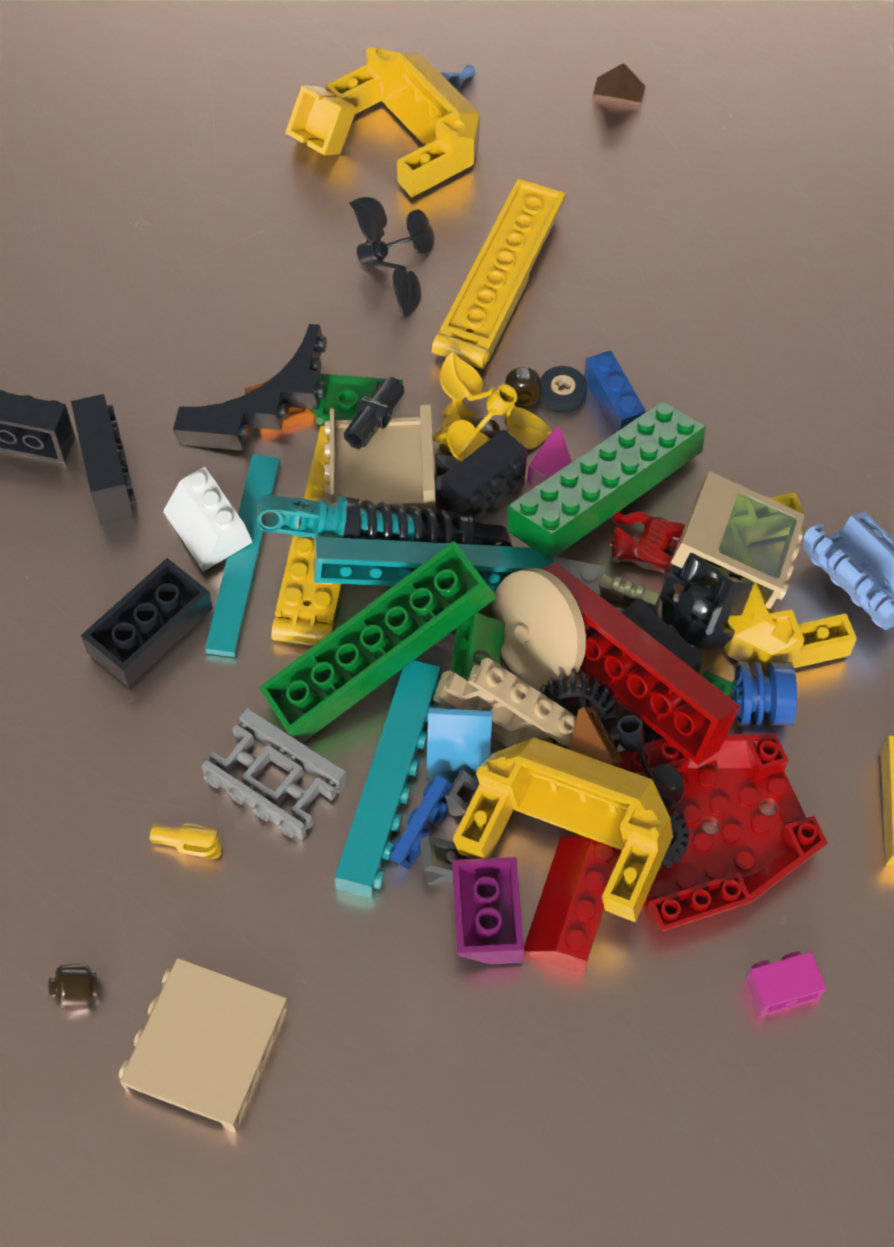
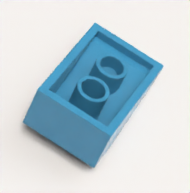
M429 708L427 782L434 781L438 775L453 784L460 771L464 770L479 783L476 772L481 764L490 756L492 711Z

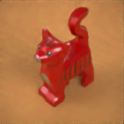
M620 510L614 514L612 519L619 525L641 522L644 526L641 540L636 541L620 527L616 526L614 530L616 537L610 543L613 561L634 562L643 569L662 572L665 574L666 579L673 565L671 564L673 557L665 551L670 550L675 553L685 524L668 521L661 517H652L640 511L623 515Z

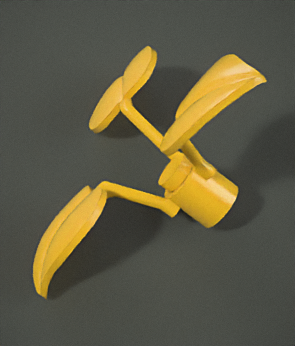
M453 351L446 357L440 370V383L442 389L450 398L455 401H461L467 397L469 401L489 397L487 399L489 413L476 428L466 420H456L448 427L446 433L447 443L457 460L462 462L490 440L480 430L493 415L505 414L504 424L508 425L507 432L528 450L537 448L548 439L553 430L533 413L526 409L515 407L514 403L517 401V393L511 386L503 384L497 389L491 388L487 392L480 393L483 382L479 373L471 365L461 360Z

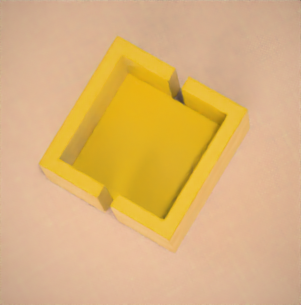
M302 85L285 133L302 143H307V146L323 155H338L343 148L357 107L340 97H335L334 94L318 85Z

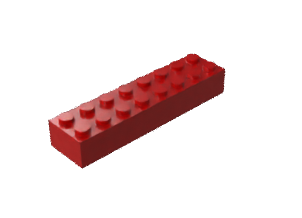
M555 562L543 568L542 570L553 574L565 584L581 611L586 633V648L580 670L583 673L587 671L591 679L598 676L600 684L607 683L609 691L614 692L616 700L696 765L701 764L719 752L741 706L560 564Z

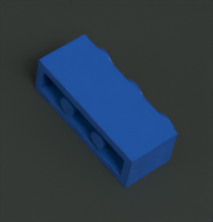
M611 350L586 358L584 372L586 383L614 433L646 413L644 406Z

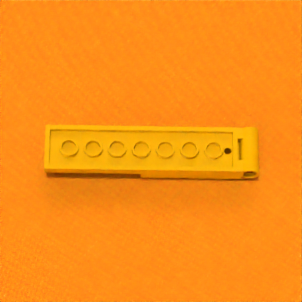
M517 179L449 313L434 338L431 350L433 354L447 357L453 351L461 360L469 365L482 370L485 368L529 280V272L562 208L566 196L565 192Z
M320 426L304 495L305 499L318 501V499L325 500L324 485L330 484V480H325L324 464L330 463V458H325V441H330V437H325V426ZM292 537L276 605V617L272 626L271 637L274 641L314 646L335 630L345 584L314 583L313 556L315 540L313 537Z

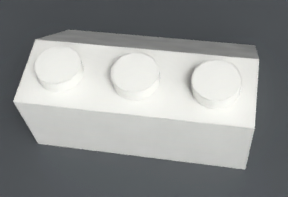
M205 466L179 481L163 512L202 572L253 543L245 524Z

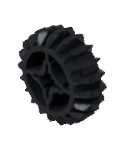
M573 670L571 676L567 677L561 672L558 680L550 677L548 685L542 684L540 688V693L558 703L576 717L578 710L583 707H597L599 709L598 715L608 734H610L611 727L616 723L618 707L615 702L614 692L609 691L607 683L600 684L598 676L589 679L587 671L582 676H577ZM552 738L553 744H555L556 742H558V741H556L555 739Z

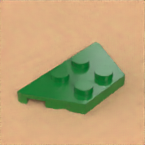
M321 374L322 381L326 383L327 391L325 399H321L319 410L311 409L318 425H325V420H330V409H334L335 421L353 420L356 417L357 407L361 399L365 396L370 397L381 381L386 378Z

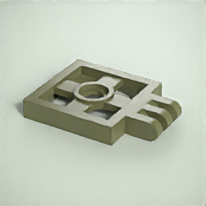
M605 575L601 577L599 583L600 597L628 607L637 599H640L645 605H650L656 612L658 611L660 605L659 593L645 589V585L642 584L634 585V582L627 580V582L622 581V578L617 576L615 579Z

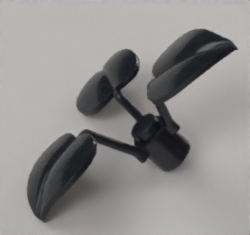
M371 197L355 199L349 204L356 214L364 237L367 239L366 243H361L357 246L358 260L362 264L373 263L374 267L384 266L395 269L393 272L394 291L401 317H406L417 307L421 300L419 280L413 271L407 272L404 265L382 260L388 255V248L409 241L413 242L414 250L418 254L428 253L434 245L433 228L429 224L426 214L416 209L407 215L406 225L410 236L385 243L380 241L385 234L383 229L387 225V216L382 204Z
M628 715L621 718L617 724L618 735L613 736V743L616 749L620 744L622 748L629 752L637 751L645 774L640 775L653 780L666 809L677 806L684 794L681 775L675 768L667 764L658 765L650 770L643 751L645 741L649 742L651 739L656 741L663 739V737L637 716Z

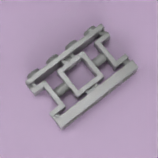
M246 708L239 716L240 723L232 728L234 737L240 740L239 744L226 759L212 752L209 756L210 759H205L201 763L204 779L215 788L221 786L227 790L229 796L239 804L245 802L251 806L254 813L265 821L270 819L278 824L280 831L288 837L296 836L303 840L306 836V830L313 826V817L307 814L305 810L319 793L330 800L335 798L336 792L340 794L347 785L346 771ZM254 738L266 745L257 758L248 753L255 743ZM270 760L290 773L275 792L256 780V777ZM239 762L248 767L241 777L242 782L230 775V772ZM303 770L316 778L307 791L297 785V782L304 775ZM288 794L298 800L291 809L292 815L278 807Z

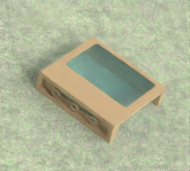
M709 471L698 490L671 564L682 568L690 552L769 588L770 591L765 607L770 609L776 599H783L789 584L785 581H788L795 565L791 562H794L800 550V546L796 544L800 543L806 528L802 527L805 514Z

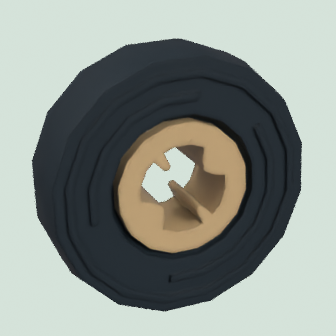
M552 367L540 378V400L546 407L554 411H573L580 407L586 399V379L580 371L573 367ZM561 386L566 387L565 391L559 390Z

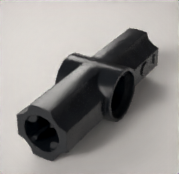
M389 376L387 379H383L370 397L365 396L361 399L357 407L356 417L344 431V440L352 448L360 450V448L366 447L379 428L385 429L388 426L393 408L404 394V386L397 378Z

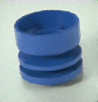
M747 662L737 663L735 679L732 685V700L741 706L736 715L738 725L748 726L750 719H752L754 725H761L764 712H767L770 725H793L797 711V682L792 662H770L766 676L763 675L760 662L752 663L751 671Z

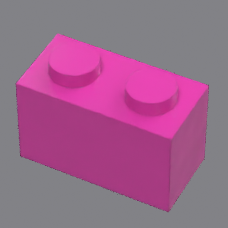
M799 951L792 952L783 956L781 961L770 963L769 960L760 961L751 966L752 969L749 970L745 979L759 1017L821 999L827 989L812 952L802 955Z

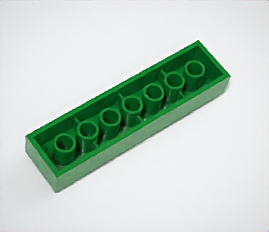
M664 401L660 402L508 505L507 532L547 559H553L702 453L706 426Z
M453 541L261 685L259 689L288 734L299 742L304 743L497 597L457 543Z

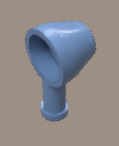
M468 64L458 73H440L459 92L461 82L474 76L475 68Z

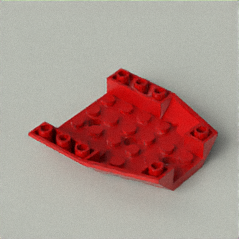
M727 734L720 751L699 765H696L664 738L643 745V751L650 770L658 765L667 764L675 768L681 775L684 785L683 798L677 806L669 808L668 813L672 815L674 811L678 812V819L684 818L686 821L685 828L689 827L690 839L684 857L682 856L681 861L677 865L673 862L671 868L666 869V866L662 865L661 870H658L642 907L646 916L660 932L752 903L828 844L815 815L806 818L785 773L789 760L777 734ZM623 750L619 752L623 763L613 766L638 775L645 774L637 751L629 752ZM768 803L775 808L776 813L771 816L765 815L760 811L759 806ZM707 821L713 822L717 825L719 831L714 834L706 833L702 828V824Z

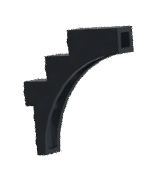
M308 325L303 342L293 358L278 374L257 389L223 403L201 407H179L173 427V432L179 445L243 451L245 441L250 439L251 428L281 430L283 420L288 418L289 407L319 410L321 399H325L327 391L326 383L322 381L320 374L321 352L324 353L326 351L327 339L326 336L322 335L320 325Z

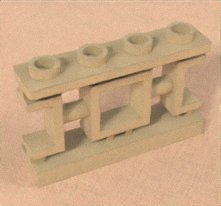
M489 658L482 659L480 666H473L468 681L450 670L444 672L433 700L447 709L492 711L491 737L506 747L533 737L546 741L548 737H552L559 743L569 746L577 718Z

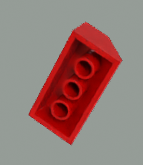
M585 836L560 837L524 945V955L584 974L604 912L602 895L622 850Z

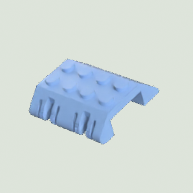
M866 512L852 515L838 533L825 536V533L821 531L824 528L823 524L811 527L803 536V550L810 556V560L830 575L831 581L837 586L842 587L850 595L852 602L862 607L877 626L882 627L884 630L894 627V538Z

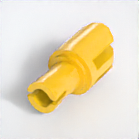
M155 823L151 829V843L176 847L179 854L208 859L219 858L222 854V845L217 828L185 823L178 828Z

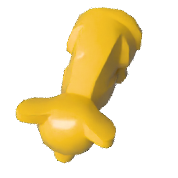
M452 399L447 404L446 409L442 411L445 419L441 423V428L432 435L433 441L440 443L439 449L441 451H451L446 439L448 427L456 420L471 421L475 417V412L468 410L462 400L455 401Z

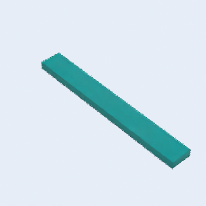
M252 454L238 515L245 524L253 543L227 557L206 642V654L236 656L265 532L257 525L256 502L263 495L274 494L281 464L280 458Z

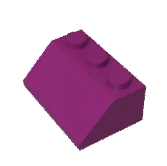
M517 857L452 860L458 956L486 964L522 963L524 942Z

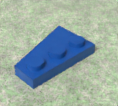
M437 775L434 781L432 780L427 784L423 792L424 799L420 806L410 813L405 832L402 836L397 837L392 845L391 860L407 869L414 863L421 853L419 840L428 835L431 836V827L439 822L442 824L448 815L445 795L452 786L449 781Z

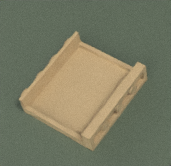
M420 405V417L391 418L388 426L385 429L379 428L367 446L360 448V450L352 448L344 440V431L353 420L335 421L334 409H330V420H325V437H330V441H325V458H330V463L324 464L325 480H330V484L324 485L326 502L336 503L339 495L342 494L346 497L359 499V505L367 499L371 500L375 506L382 501L388 503L390 508L397 503L403 505L405 510L410 506H416L419 510L425 508L436 509L431 405Z
M177 958L173 967L169 966L165 971L162 979L164 987L160 996H155L149 1006L148 1015L150 1017L145 1028L141 1027L135 1036L134 1046L136 1048L131 1059L126 1058L119 1072L120 1082L125 1091L137 1090L220 1122L224 1129L237 1133L289 1010L287 998Z

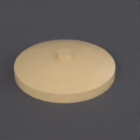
M528 568L508 575L496 590L495 595L497 598L493 600L491 618L505 622V639L501 648V656L507 666L519 679L539 689L542 687V684L548 685L550 677L558 680L561 672L567 677L571 676L573 670L577 674L585 655L586 633L581 611L569 589L556 576L538 568Z

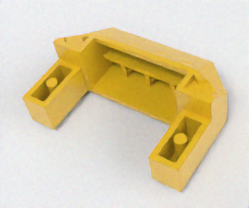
M369 47L366 49V65L326 84V90L334 94L335 97H340L357 107L355 114L382 101L422 142L423 147L397 160V182L411 197L474 165L479 142L480 113L422 54Z
M795 492L770 497V499L804 514ZM738 495L720 543L719 552L756 569L748 550V545L787 537L794 520L754 501L749 502L747 498ZM708 575L705 580L718 581V579ZM754 582L742 616H729L728 621H723L724 624L735 631L733 639L724 646L727 656L739 662H747L749 667L754 662H760L763 674L765 675L770 662H792L794 668L850 656L857 640L846 613L798 624L792 609L774 613L772 607L770 609L765 607L767 600L766 592L763 585ZM709 611L708 614L712 616L713 611Z
M535 737L491 754L476 772L480 784L453 837L458 854L471 859L491 858L513 810L620 849L622 853L602 895L605 911L636 922L673 838L671 819L653 780Z

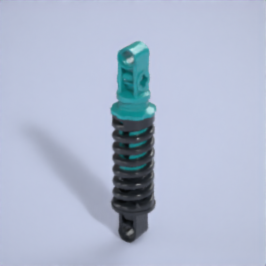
M273 494L263 495L256 502L257 525L265 532L290 534L297 537H313L314 540L315 537L430 543H452L455 541L457 544L513 547L506 527L476 523L473 520L472 513L467 511L463 513L440 510L435 513L431 508H425L420 511L416 506H410L405 510L401 504L396 503L390 508L388 503L381 501L375 506L371 500L367 499L359 505V499L346 497L342 494L339 495L337 502L333 504L327 503L324 499L313 501L300 497L291 498Z

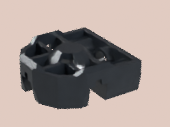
M690 552L682 568L672 565L660 593L662 620L667 625L674 626L679 632L680 637L698 649H722L733 639L735 631L724 624L723 621H728L729 616H742L754 582ZM708 575L718 579V581L705 580ZM679 583L684 587L681 594L675 593L674 584ZM709 611H713L712 616L708 614Z

